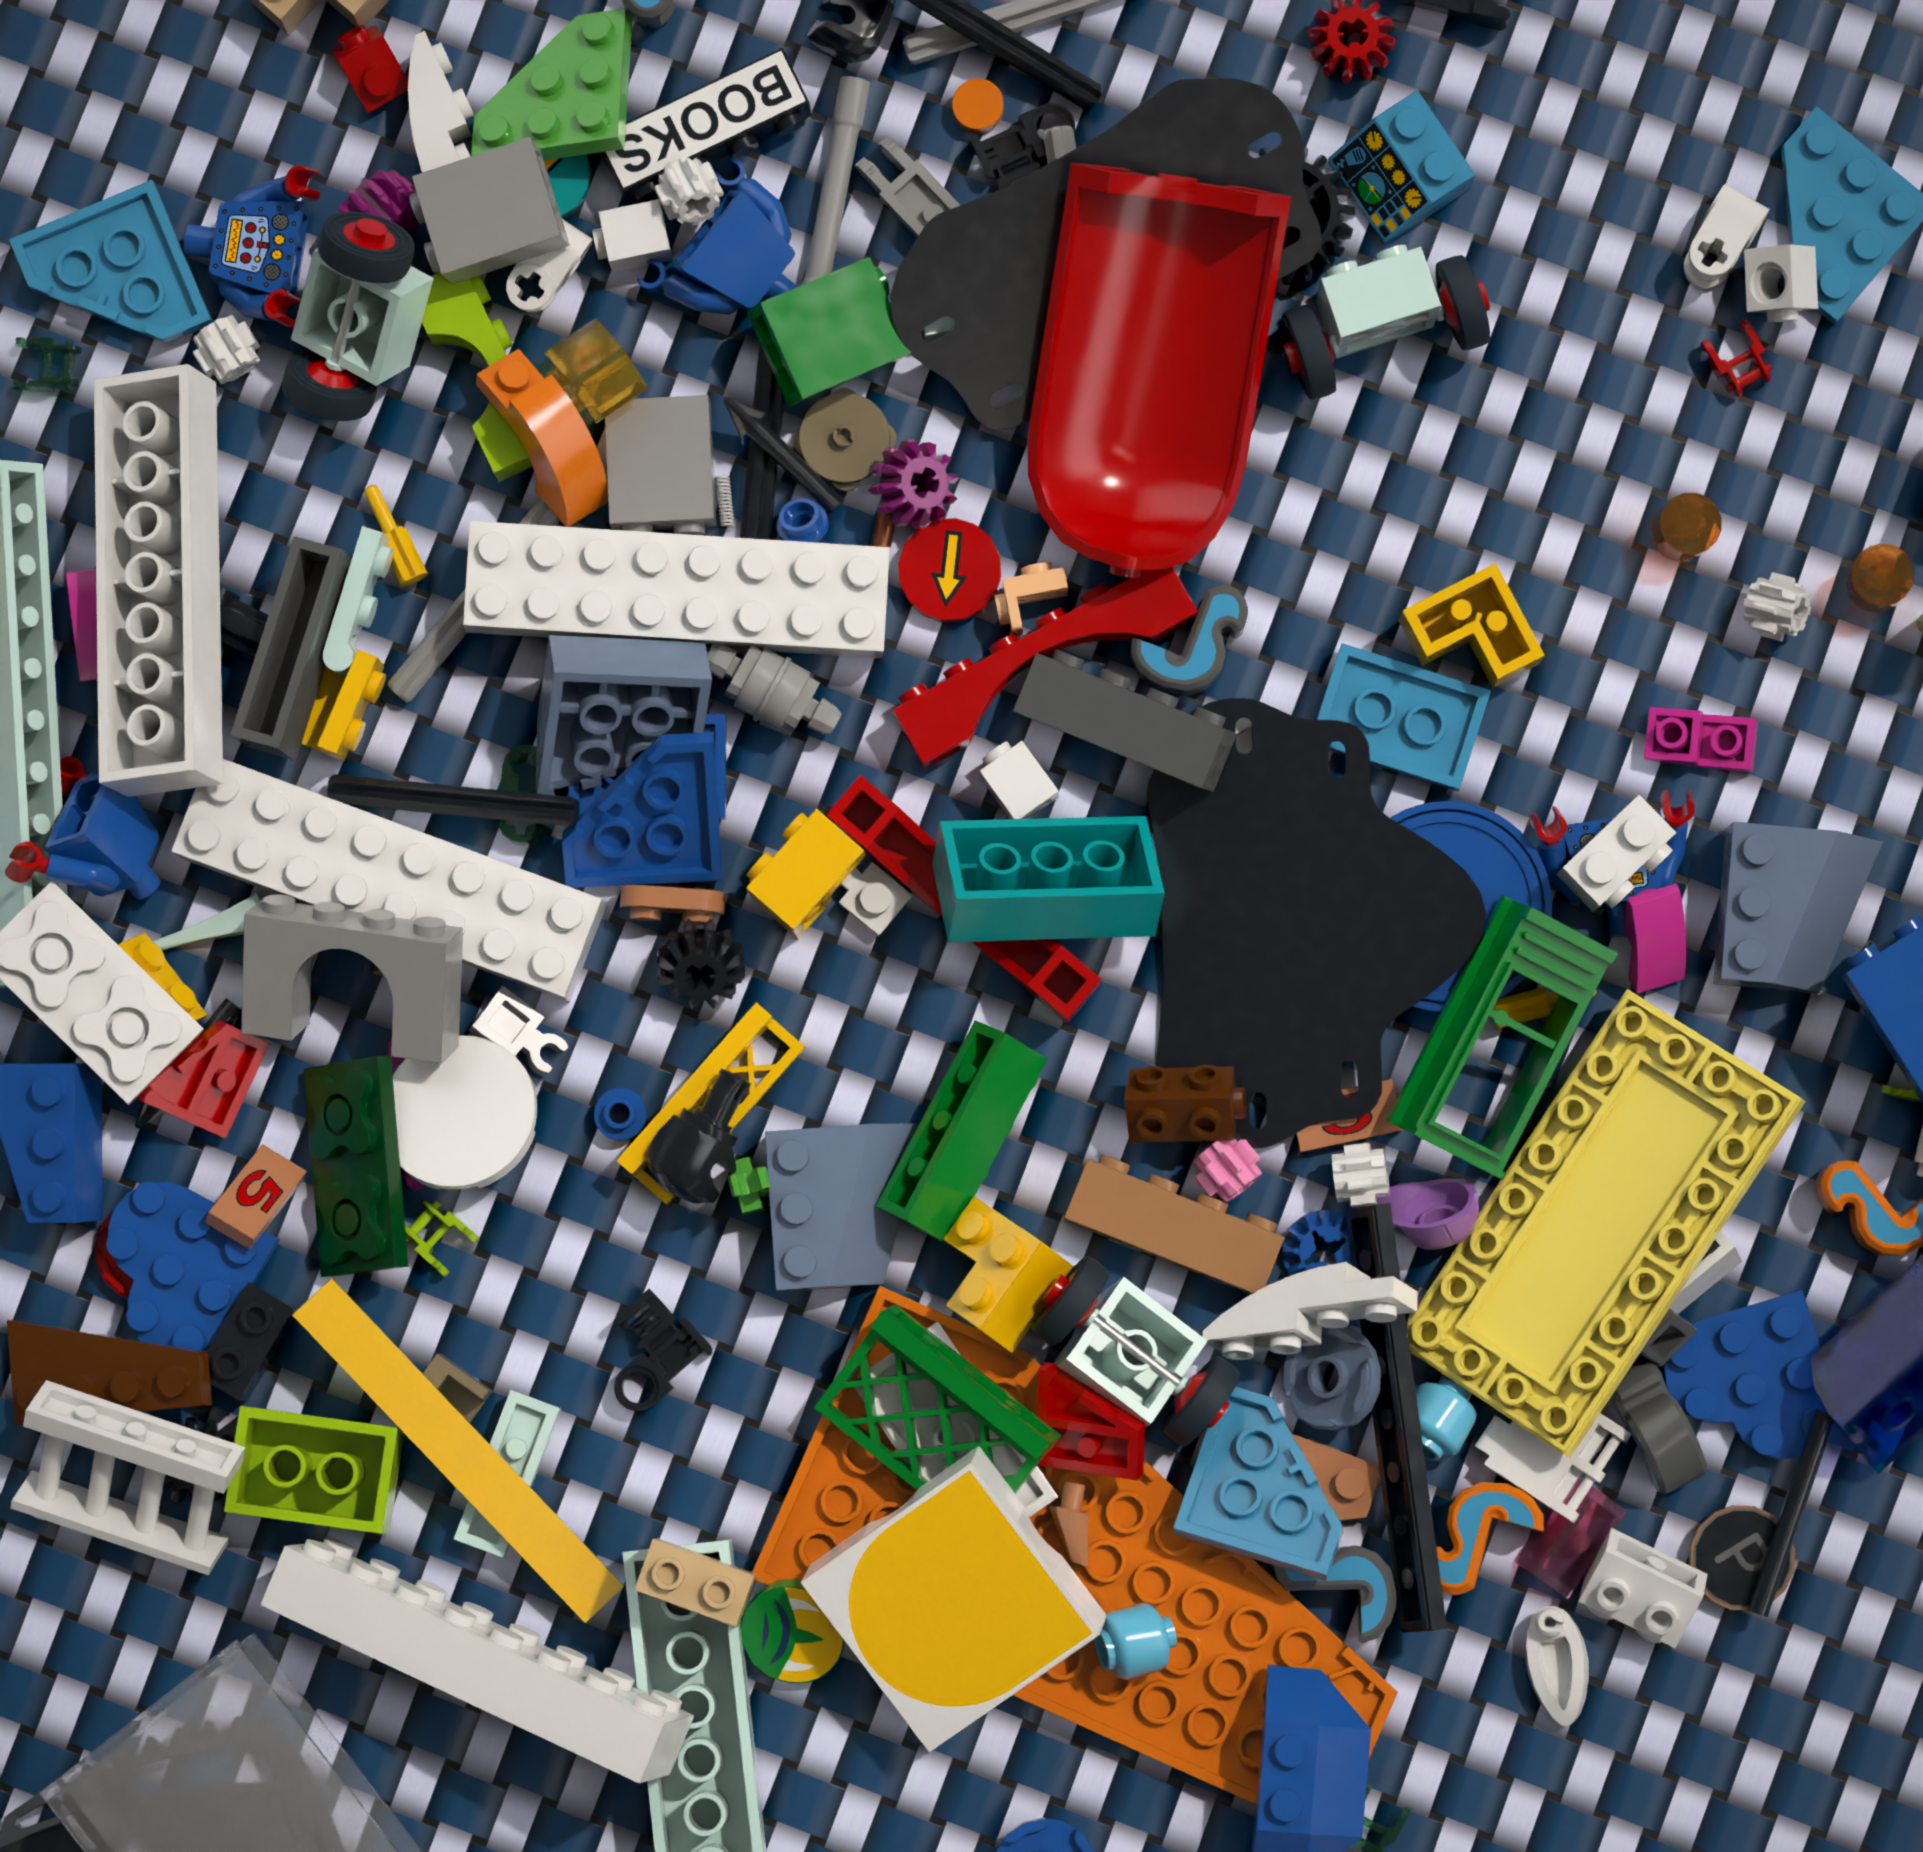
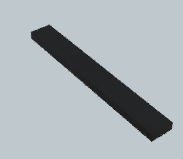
M1376 1204L1346 1210L1352 1266L1368 1275L1370 1279L1394 1276L1401 1281L1391 1204ZM1397 1314L1395 1321L1384 1323L1359 1319L1361 1334L1367 1338L1375 1349L1381 1368L1380 1393L1372 1409V1418L1400 1630L1402 1633L1447 1629L1405 1314Z

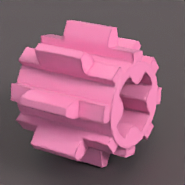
M1236 1139L1216 1141L1193 1161L1194 1166L1200 1172L1195 1177V1180L1208 1196L1215 1197L1219 1195L1224 1203H1228L1249 1188L1263 1174L1255 1164L1261 1158L1246 1139H1241L1238 1142Z

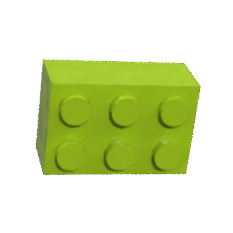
M240 1406L234 1443L244 1446L245 1452L243 1463L227 1488L224 1512L379 1534L390 1533L404 1432L399 1427Z

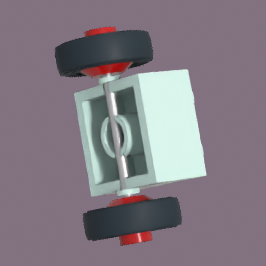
M349 211L331 215L322 226L318 248L313 251L291 340L310 350L298 352L290 358L285 368L282 384L286 398L297 408L308 414L334 421L360 419L366 416L374 405L377 385L410 367L434 278L411 266L414 256V241L410 234L396 223L377 215Z
M1397 245L1379 252L1376 255L1377 261L1359 267L1356 261H1348L1326 271L1328 277L1321 279L1316 297V304L1325 331L1321 329L1319 321L1309 305L1298 306L1282 314L1283 329L1287 342L1282 345L1285 361L1291 375L1297 374L1307 397L1310 400H1315L1336 392V377L1333 368L1334 357L1337 359L1433 328L1436 318L1438 322L1445 320L1450 326L1453 336L1462 350H1471L1489 343L1490 327L1487 311H1490L1488 296L1481 281L1477 282L1466 258L1463 255H1458L1436 263L1435 273L1439 291L1438 295L1421 247L1407 250L1406 245Z
M1090 1256L1084 1257L1072 1268L1067 1277L1062 1274L1058 1275L1042 1296V1300L1047 1305L1041 1310L1039 1316L1035 1318L1031 1330L1045 1343L1055 1346L1073 1328L1078 1327L1053 1364L1145 1423V1427L1153 1422L1170 1395H1176L1174 1404L1163 1422L1162 1431L1177 1444L1183 1447L1187 1446L1207 1426L1212 1428L1224 1415L1230 1404L1227 1400L1238 1382L1240 1372L1227 1360L1216 1356L1206 1363L1196 1375L1188 1379L1185 1373L1205 1346L1207 1340L1125 1277H1122L1105 1289L1097 1300L1110 1273L1094 1258Z

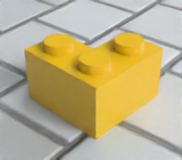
M1496 563L1402 610L1398 619L1422 666L1469 642L1492 688L1539 665L1545 656Z
M817 808L809 817L803 812L799 814L782 834V837L787 840L784 846L774 857L768 852L762 855L746 875L750 878L749 882H751L746 887L751 899L797 939L806 932L833 901L831 897L833 892L866 856L865 851Z
M974 1196L944 1237L946 1242L975 1263L946 1306L979 1331L1013 1353L1033 1325L1035 1318L1039 1316L1041 1310L1047 1305L1042 1300V1296L1058 1275L1062 1274L1067 1277L1074 1266L1042 1241Z

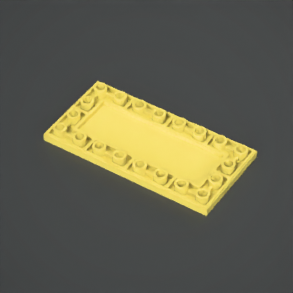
M1627 989L1512 1162L1503 1179H1501L1479 1212L1472 1233L1458 1244L1417 1306V1312H1413L1406 1323L1410 1352L1566 1457L1571 1458L1805 1104V1101Z

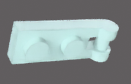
M362 526L323 650L322 658L324 664L341 676H347L356 655V646L362 626L369 628L373 622L378 598L372 597L377 578L386 577L393 558V548L387 547L390 538L383 532Z

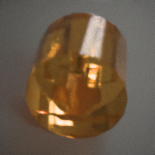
M1683 493L1673 497L1655 514L1651 524V538L1655 548L1664 557L1673 561L1688 562L1700 557L1717 542L1722 530V518L1717 506L1708 497L1699 493Z
M1882 543L1869 546L1860 552L1848 570L1846 578L1848 595L1857 606L1865 611L1874 613L1890 611L1902 602L1912 588L1915 574L1911 560L1904 551L1894 545Z

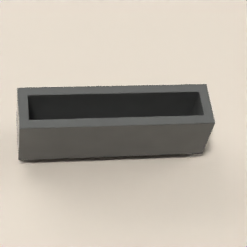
M293 537L230 736L248 748L294 761L297 759L326 668L322 658L323 650L352 557L343 549Z
M1056 649L1052 658L1036 653L1013 709L1014 712L1197 787L1214 792L1237 735L1235 732L1222 728L1226 720L1225 717L1198 706L1194 715L1175 709L1178 698L1149 687L1146 696L1128 689L1132 679L1102 668L1099 677L1084 672L1081 669L1085 660Z

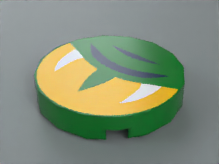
M802 1579L778 1580L769 1584L766 1589L757 1593L749 1602L741 1624L743 1647L752 1663L769 1677L786 1683H809L827 1675L840 1660L846 1644L800 1583Z

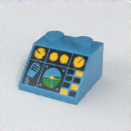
M1418 90L1374 117L1327 160L1333 170L1339 169L1342 172L1341 182L1344 186L1351 188V197L1384 245L1469 191L1475 177V173Z

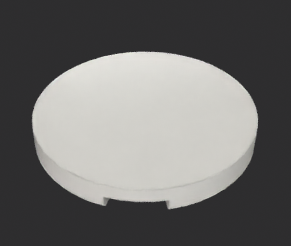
M460 1035L459 1046L442 1064L406 1058L393 1074L400 1167L421 1184L437 1190L440 1188L467 1189L476 1186L482 1188L508 1174L528 1151L536 1133L534 1128L537 1118V1092L530 1075L521 1062L500 1044L481 1037Z

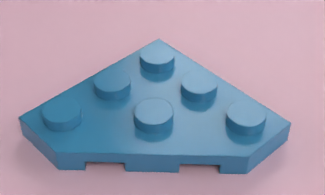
M1816 106L1783 145L1781 156L1786 180L1789 240L1792 245L1815 246L1818 309L1815 310L1835 325L1923 222V193Z
M153 180L144 182L9 239L28 287L34 292L166 344L213 323Z
M1235 1386L1227 1400L1230 1404L1226 1412L1212 1428H1207L1173 1527L1174 1535L1327 1581L1343 1534V1526L1321 1490L1318 1480L1299 1444L1295 1442L1274 1398Z

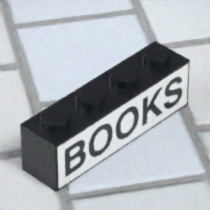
M780 48L627 121L625 149L601 153L626 204L637 199L638 203L648 202L658 197L655 186L660 184L658 181L659 175H663L664 166L668 162L672 164L678 161L679 157L687 156L690 160L697 158L702 164L708 161L711 165L712 162L727 155H730L732 159L745 156L759 146V140L775 132L779 137L786 136L803 127L806 123L804 119L811 116L810 103L783 48Z

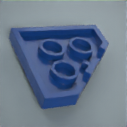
M714 732L660 735L579 815L575 826H568L563 831L562 848L566 886L578 888L723 880Z

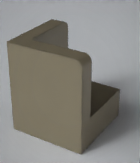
M436 1354L423 1372L427 1379L469 1423L473 1421L493 1393L490 1388L442 1354Z

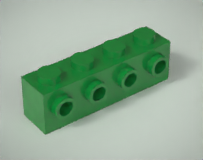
M975 1020L878 1200L876 1207L918 1231L949 1245L944 1240V1237L985 1180L1001 1145L1012 1130L1017 1115L1030 1091L1036 1085L1038 1076L1047 1058L1010 1035Z

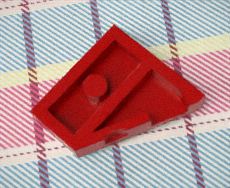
M218 1020L190 1044L136 1099L226 1139L270 1043L251 1034L242 1033V1030Z
M1045 1362L1038 1369L1037 1417L1062 1436L1038 1465L1137 1481L1144 1473L1145 1423L1053 1363Z

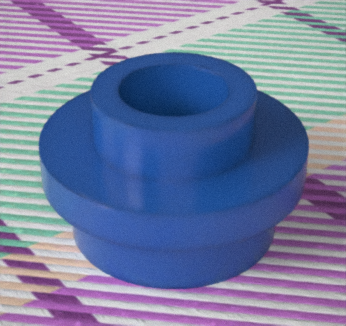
M797 498L786 503L780 510L777 520V531L782 541L817 543L825 536L829 527V520L825 510L808 498Z
M615 1088L605 1092L598 1099L594 1108L596 1126L602 1134L613 1140L624 1141L635 1137L646 1123L647 1110L643 1100L634 1091L626 1088ZM618 1104L626 1105L630 1111L628 1120L622 1124L614 1123L610 1117L612 1108Z

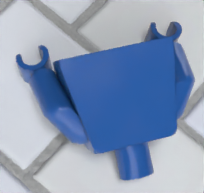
M729 160L731 168L739 174L736 179L727 181L719 173H715L725 196L720 201L719 207L714 209V216L710 220L706 219L669 268L676 273L671 275L669 270L656 259H649L646 262L650 267L660 270V276L654 283H645L642 279L637 278L638 284L649 294L660 295L664 293L666 297L695 311L729 315L738 308L750 310L762 298L768 300L798 287L782 274L795 256L794 250L789 245L792 234L782 203L755 179H748L745 167L740 160Z

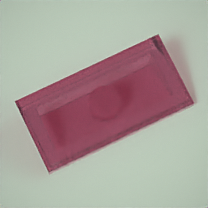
M1579 1479V1481L1575 1485L1573 1493L1564 1502L1565 1505L1568 1504V1502L1574 1495L1575 1491L1583 1481L1582 1479ZM1593 1486L1576 1510L1580 1515L1575 1523L1568 1521L1549 1508L1544 1515V1533L1533 1531L1515 1559L1517 1565L1567 1599L1594 1561L1610 1529H1615L1626 1513L1625 1509Z

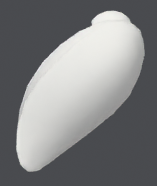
M1545 1606L1534 1613L1530 1619L1525 1643L1526 1669L1532 1688L1542 1707L1557 1723L1568 1726L1579 1717L1586 1700L1589 1681V1660L1584 1639L1570 1614L1557 1606Z

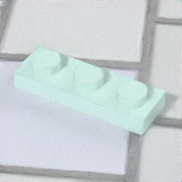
M510 1390L490 1445L532 1488L561 1408ZM468 1501L454 1540L505 1558L510 1544Z

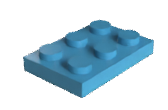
M1341 643L1317 720H1338L1357 726L1369 743L1370 764L1458 792L1491 690ZM1336 741L1329 746V751L1345 756V747L1341 742Z

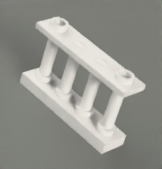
M46 1380L27 1407L23 1424L24 1427L45 1434L39 1472L33 1470L30 1472L13 1497L10 1508L29 1514L37 1519L46 1520L179 1565L185 1569L209 1575L226 1548L229 1539L228 1536L208 1530L215 1491L224 1494L243 1463L245 1447ZM66 1441L95 1450L89 1489L60 1480ZM115 1458L145 1467L138 1506L109 1496ZM165 1474L194 1484L188 1523L159 1513Z

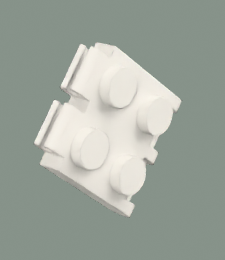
M1600 1413L1572 1457L1568 1458L1513 1420L1511 1424H1508L1495 1415L1475 1444V1447L1489 1456L1484 1463L1486 1468L1523 1490L1568 1521L1575 1523L1580 1515L1576 1512L1580 1503L1594 1482L1601 1483L1606 1474L1602 1470L1620 1442L1627 1443L1632 1434ZM1611 1434V1438L1609 1439L1608 1443L1606 1444V1446L1604 1447V1449L1602 1450L1594 1464H1590L1596 1453H1598L1602 1449L1604 1441L1607 1438V1436ZM1585 1474V1478L1575 1491L1574 1495L1572 1496L1568 1504L1565 1505L1564 1502L1573 1493L1575 1485L1577 1484L1581 1476Z

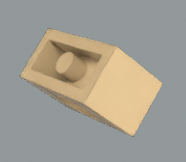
M654 1538L652 1539L634 1590L737 1627L742 1619L757 1574L662 1539Z

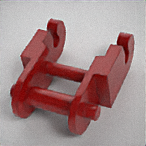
M1747 319L1740 321L1739 327L1742 332H1746V342L1750 348L1729 361L1720 360L1708 339L1700 342L1701 349L1704 353L1707 352L1708 354L1707 361L1717 379L1725 377L1728 385L1725 386L1728 393L1733 391L1738 398L1743 396L1742 387L1757 379L1762 378L1766 383L1771 381L1769 371L1772 370V367L1769 363L1765 365L1761 358L1766 351ZM1751 359L1755 369L1736 378L1731 368Z

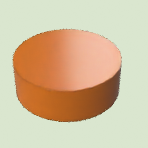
M968 80L958 87L953 96V115L958 125L968 132H988L995 128L1002 119L1004 112L1002 93L995 84L988 80Z

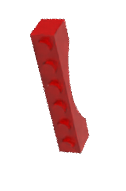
M1174 568L1141 570L1140 578L1128 577V580L1110 589L1107 583H1103L1080 597L1083 605L1066 614L1062 608L1053 610L1034 623L1037 627V630L1021 639L1018 638L1016 633L1010 634L991 645L989 650L992 655L975 664H973L970 658L965 659L947 669L943 673L946 680L928 689L925 683L900 695L897 699L901 705L893 709V714L923 769H928L970 745L979 721L994 698L1015 676L1032 665L1036 653L1049 656L1054 654L1056 649L1061 651L1068 647L1096 641L1132 642V638L1154 644L1194 622L1198 611Z
M860 775L826 814L827 818L865 851V854L943 919L932 866L936 841L896 804ZM1054 939L970 942L1066 1024L1101 985L1102 979Z

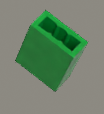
M870 257L760 302L747 311L788 407L897 362L912 353L904 346L895 329L891 316V304L887 297L890 294L888 281L882 270L874 267Z

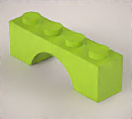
M441 272L430 276L434 279L422 324L432 344L464 347L477 354L488 367L506 357L507 355L504 350L512 347L513 343L501 318L490 321L482 305L490 301L491 298L480 275L455 284H451L441 275ZM489 401L484 413L474 423L472 429L498 482H501L532 467V463L515 431Z

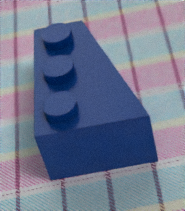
M0 1063V1137L27 1223H81L103 1220L102 1079L86 1063Z

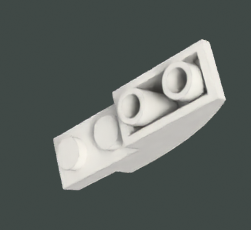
M425 31L415 35L408 80L410 124L422 173L470 157L464 143L454 146V144L472 136L466 120L474 117L463 89L460 88L452 92L445 77V74L454 70L442 43L431 46Z
M1347 1262L1321 1266L1293 1274L1247 1296L1203 1330V1338L1207 1340V1344L1221 1351L1223 1357L1232 1360H1248L1254 1357V1352L1269 1350L1277 1354H1296L1301 1351L1302 1346L1321 1344L1322 1327L1343 1328L1349 1325V1320L1357 1319L1381 1323L1392 1322L1397 1319V1314L1417 1312L1418 1292L1394 1276L1370 1279L1368 1275Z

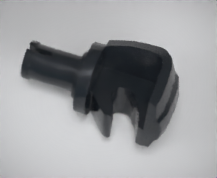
M824 0L819 9L826 12L839 13L843 18V25H838L830 20H817L805 36L815 46L839 60L849 63L866 61L876 52L886 33L895 9L894 4L896 0Z
M721 1068L701 1108H694L692 1111L683 1107L679 1116L673 1115L658 1131L645 1152L646 1165L653 1174L654 1180L666 1192L691 1203H714L720 1192L713 1184L711 1170L717 1164L732 1174L736 1172V1162L731 1146L734 1147L739 1137L731 1132L732 1127L728 1123L751 1083Z

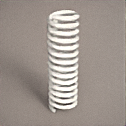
M729 473L725 476L715 477V479H719L715 481L717 483L716 490H719L716 492L718 494L717 497H722L717 499L720 501L717 503L719 504L718 508H722L718 510L721 512L719 513V518L723 519L719 521L721 523L720 526H735Z

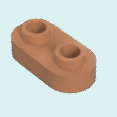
M623 885L621 886L620 908L630 910V919L661 921V913L682 914L683 923H687L689 919L693 924L705 925L710 918L713 922L714 916L724 915L726 893L705 889Z

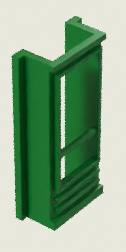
M1501 894L1483 930L1480 941L1459 976L1386 1121L1503 1179L1505 1175L1503 1170L1608 965L1613 964L1618 953L1544 913ZM1512 970L1560 995L1541 1033L1509 1018L1506 1011L1493 1009ZM1490 1016L1495 1024L1500 1026L1505 1024L1536 1040V1043L1482 1146L1435 1121Z

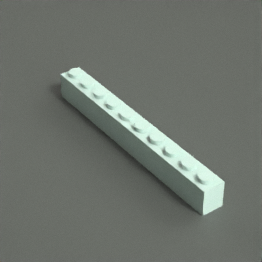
M0 460L1 931L51 882V880L46 879L45 873L36 871L27 882L18 883L10 880L6 876L5 870L9 863L14 860L9 858V855L16 845L26 841L35 844L41 850L42 857L50 858V855L44 848L63 810L43 464L8 460ZM53 881L68 896L67 884ZM0 980V988H8V987Z

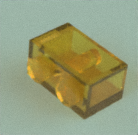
M597 318L544 352L554 367L547 372V375L550 376L552 374L579 413L585 409L596 423L649 389L623 347Z

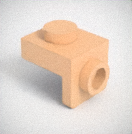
M1051 562L1036 563L1021 568L1022 575L1002 579L1004 593L994 595L1000 626L1010 624L1012 634L1016 633L1017 636L1023 635L1018 605L1068 596V585L1064 567L1053 569Z

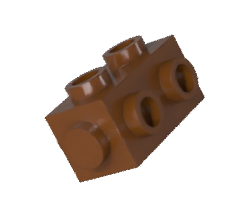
M1200 1065L1197 1067L1181 1068L1148 1066L1145 1068L1129 1069L1124 1097L1129 1142L1227 1141L1235 1139L1237 1119L1246 1118L1247 1099L1245 1087H1236L1234 1066L1215 1067L1213 1065Z

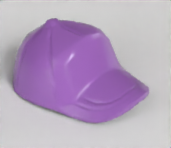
M1448 1178L1401 1183L1390 1187V1196L1377 1198L1378 1204H1391L1393 1226L1401 1229L1415 1246L1423 1250H1437L1459 1244L1472 1233L1479 1214L1476 1188L1465 1179Z

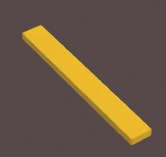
M330 1278L292 1314L584 1623L592 1618L624 1587L614 1574L333 1278Z

